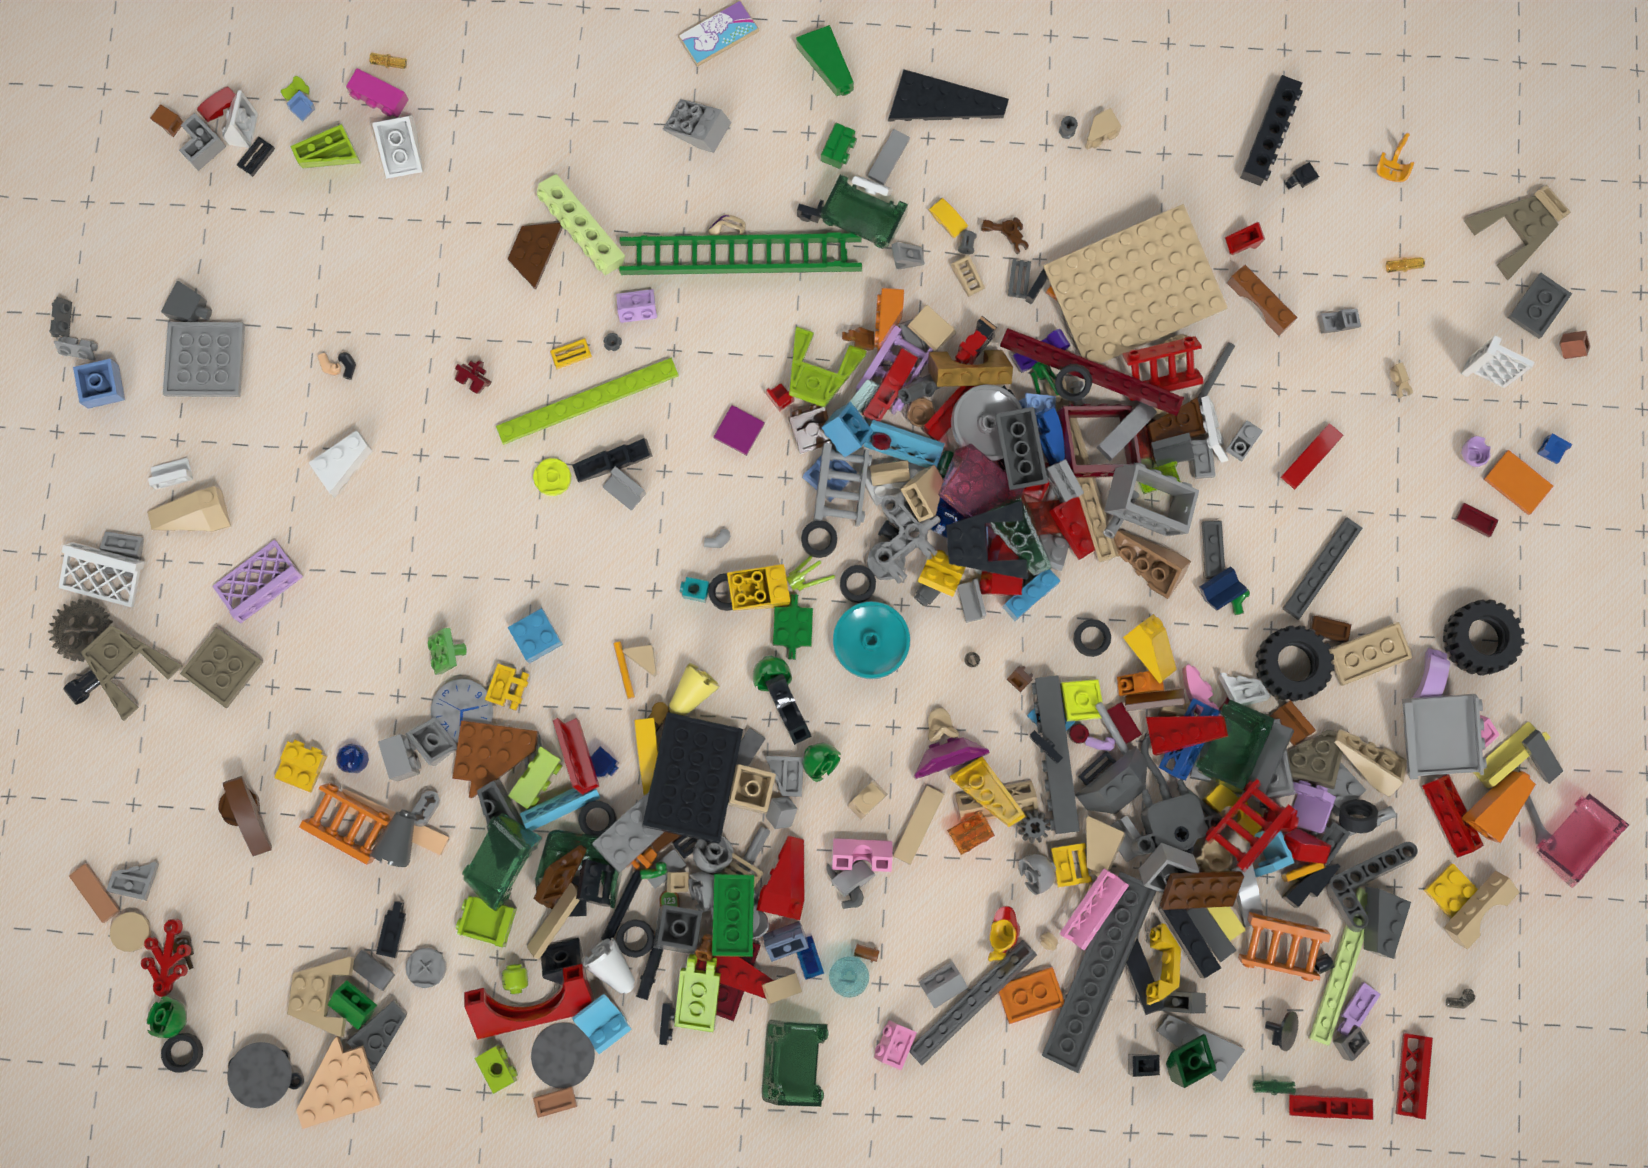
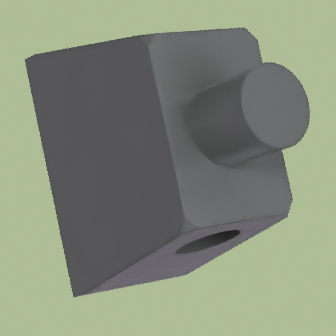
M177 281L161 313L169 319L181 322H198L199 318L209 320L212 310L205 307L207 301L201 295Z

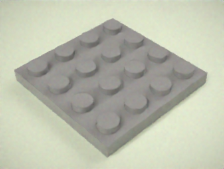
M168 322L163 395L167 397H241L245 324L239 322Z

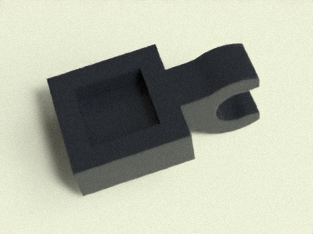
M1308 162L1294 170L1292 173L1294 176L1290 177L1285 185L1288 190L1298 184L1304 188L1318 180L1320 176L1311 163Z

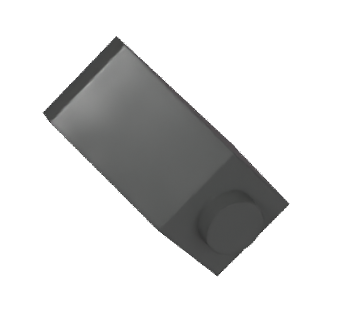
M1173 991L1162 1000L1164 1009L1159 1010L1191 1014L1206 1013V993Z

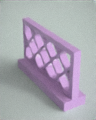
M273 540L212 587L229 609L231 616L239 623H243L303 576L293 565L278 542ZM276 547L278 550L276 558H268L269 551ZM257 560L262 561L261 570L252 569L253 563ZM267 561L275 562L273 571L265 570ZM280 562L289 565V568L285 571L278 572ZM241 572H247L245 582L237 581L238 574ZM251 573H260L258 583L250 582ZM264 574H272V579L268 584L262 583ZM225 584H231L229 593H223L220 588ZM236 584L244 585L242 594H234ZM248 586H257L256 593L247 595ZM233 597L241 598L240 605L236 608H233L231 605Z

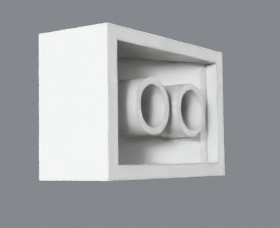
M240 90L237 91L231 102L230 109L227 110V123L223 127L222 136L229 145L250 148L258 113Z
M413 115L372 123L386 179L423 172Z

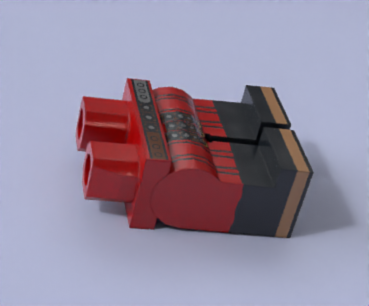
M981 316L977 321L975 333L969 335L965 342L962 341L959 344L955 362L973 365L976 358L995 337L997 327L984 316Z

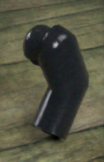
M340 353L338 360L345 366L343 378L352 380L356 362L349 353Z

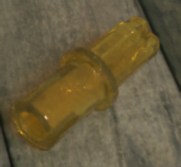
M372 52L370 54L369 62L372 65H381L388 69L390 67L407 68L406 58L393 57L390 54L382 55Z
M1404 257L1402 260L1386 261L1387 273L1407 272L1408 270L1425 267V260L1422 257L1411 259Z

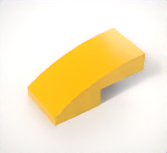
M941 198L928 209L952 238H956L961 231L968 227L964 219L944 198Z

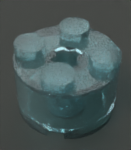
M842 957L830 969V984L833 990L843 997L858 996L864 992L869 983L868 969L856 957ZM847 971H851V974L855 975L851 982H847V979L843 978L844 975H847Z

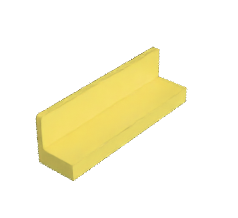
M1530 722L1525 723L1486 757L1487 768L1484 769V775H1480L1479 772H1473L1486 788L1494 787L1530 756L1522 744V741L1536 729ZM1542 732L1543 737L1548 741L1551 737L1547 732Z

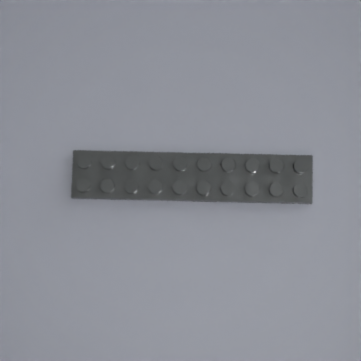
M1120 872L1118 877L1129 884V886L1089 943L1042 1053L1043 1057L1078 1074L1082 1069L1157 892L1145 887L1143 881L1123 872Z

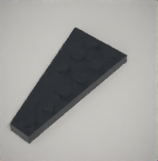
M904 69L888 122L895 120L912 121V119L928 121L952 120V118H1004L1009 99Z

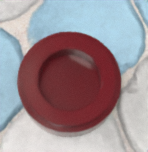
M876 433L873 435L871 443L876 449L887 450L890 448L891 438L885 433Z
M1082 724L1074 725L1069 731V738L1076 744L1084 743L1089 736L1088 728Z

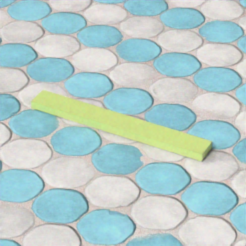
M1357 888L1355 895L1365 911L1368 893H1365V889ZM1358 917L1353 918V922L1356 925H1362V921ZM1345 925L1333 962L1335 967L1330 971L1309 1039L1330 1046L1364 941V929L1360 932H1353Z

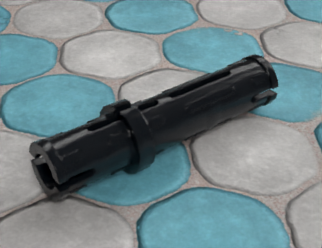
M652 946L645 971L640 977L641 982L636 997L644 1000L649 999L652 985L656 982L655 976L664 949L653 948Z

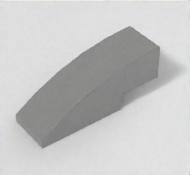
M1253 865L1245 873L1242 872L1244 879L1236 897L1244 927L1252 926L1247 920L1249 912L1263 915ZM1238 867L1230 869V871H1241Z

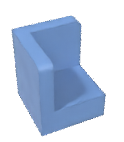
M298 91L287 103L288 109L302 122L315 110L314 104L301 91Z

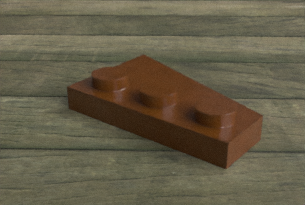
M1197 397L1182 405L1177 416L1169 413L1146 426L1150 443L1189 433L1190 437L1206 434Z

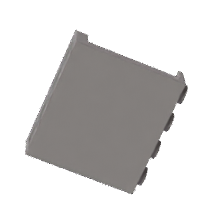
M1476 694L1402 699L1407 772L1410 780L1418 779V776L1472 772H1479L1480 775H1484L1487 762L1486 757L1482 755V750L1485 749V739L1481 738V730H1484L1483 718L1480 719V711H1483L1482 699H1479Z

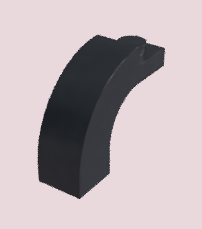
M780 674L766 681L769 693L793 744L795 745L812 737L784 675Z

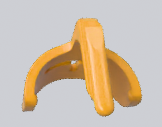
M1406 133L1400 140L1392 161L1385 158L1386 153L1382 152L1376 170L1380 177L1393 182H1404L1409 178L1415 162H1410L1409 164L1397 163L1400 152L1410 136L1409 133Z

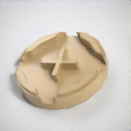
M126 912L119 915L110 927L112 944L124 952H134L142 949L145 939L151 937L149 920L137 912Z

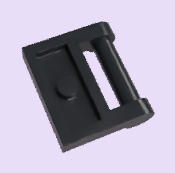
M588 859L582 860L576 899L610 907L611 885L616 869L612 865H605ZM604 872L605 879L601 898L598 897L601 874Z

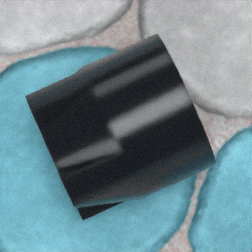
M1326 953L1316 958L1314 967L1319 974H1322L1335 966L1332 958Z

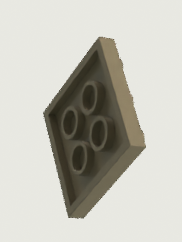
M216 627L180 674L223 707L228 708L262 665L263 661Z

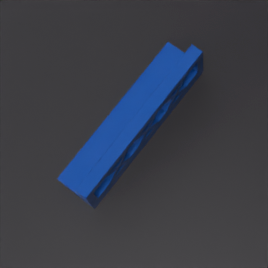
M1193 698L1184 716H1195L1194 709L1197 705L1204 708L1200 716H1219L1221 711ZM1205 743L1186 747L1180 752L1175 750L1165 753L1158 768L1178 779L1186 781ZM1175 758L1176 764L1173 770L1167 768L1166 765L1169 759Z

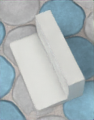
M187 458L151 467L152 477L148 478L149 485L156 490L193 480L190 463Z

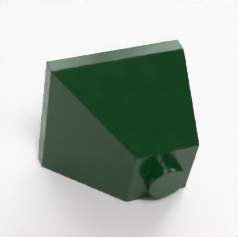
M1205 1034L1171 1051L1166 1061L1171 1081L1183 1088L1217 1071Z

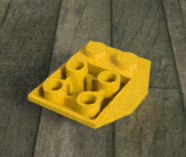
M784 564L727 572L733 611L789 606L790 597Z

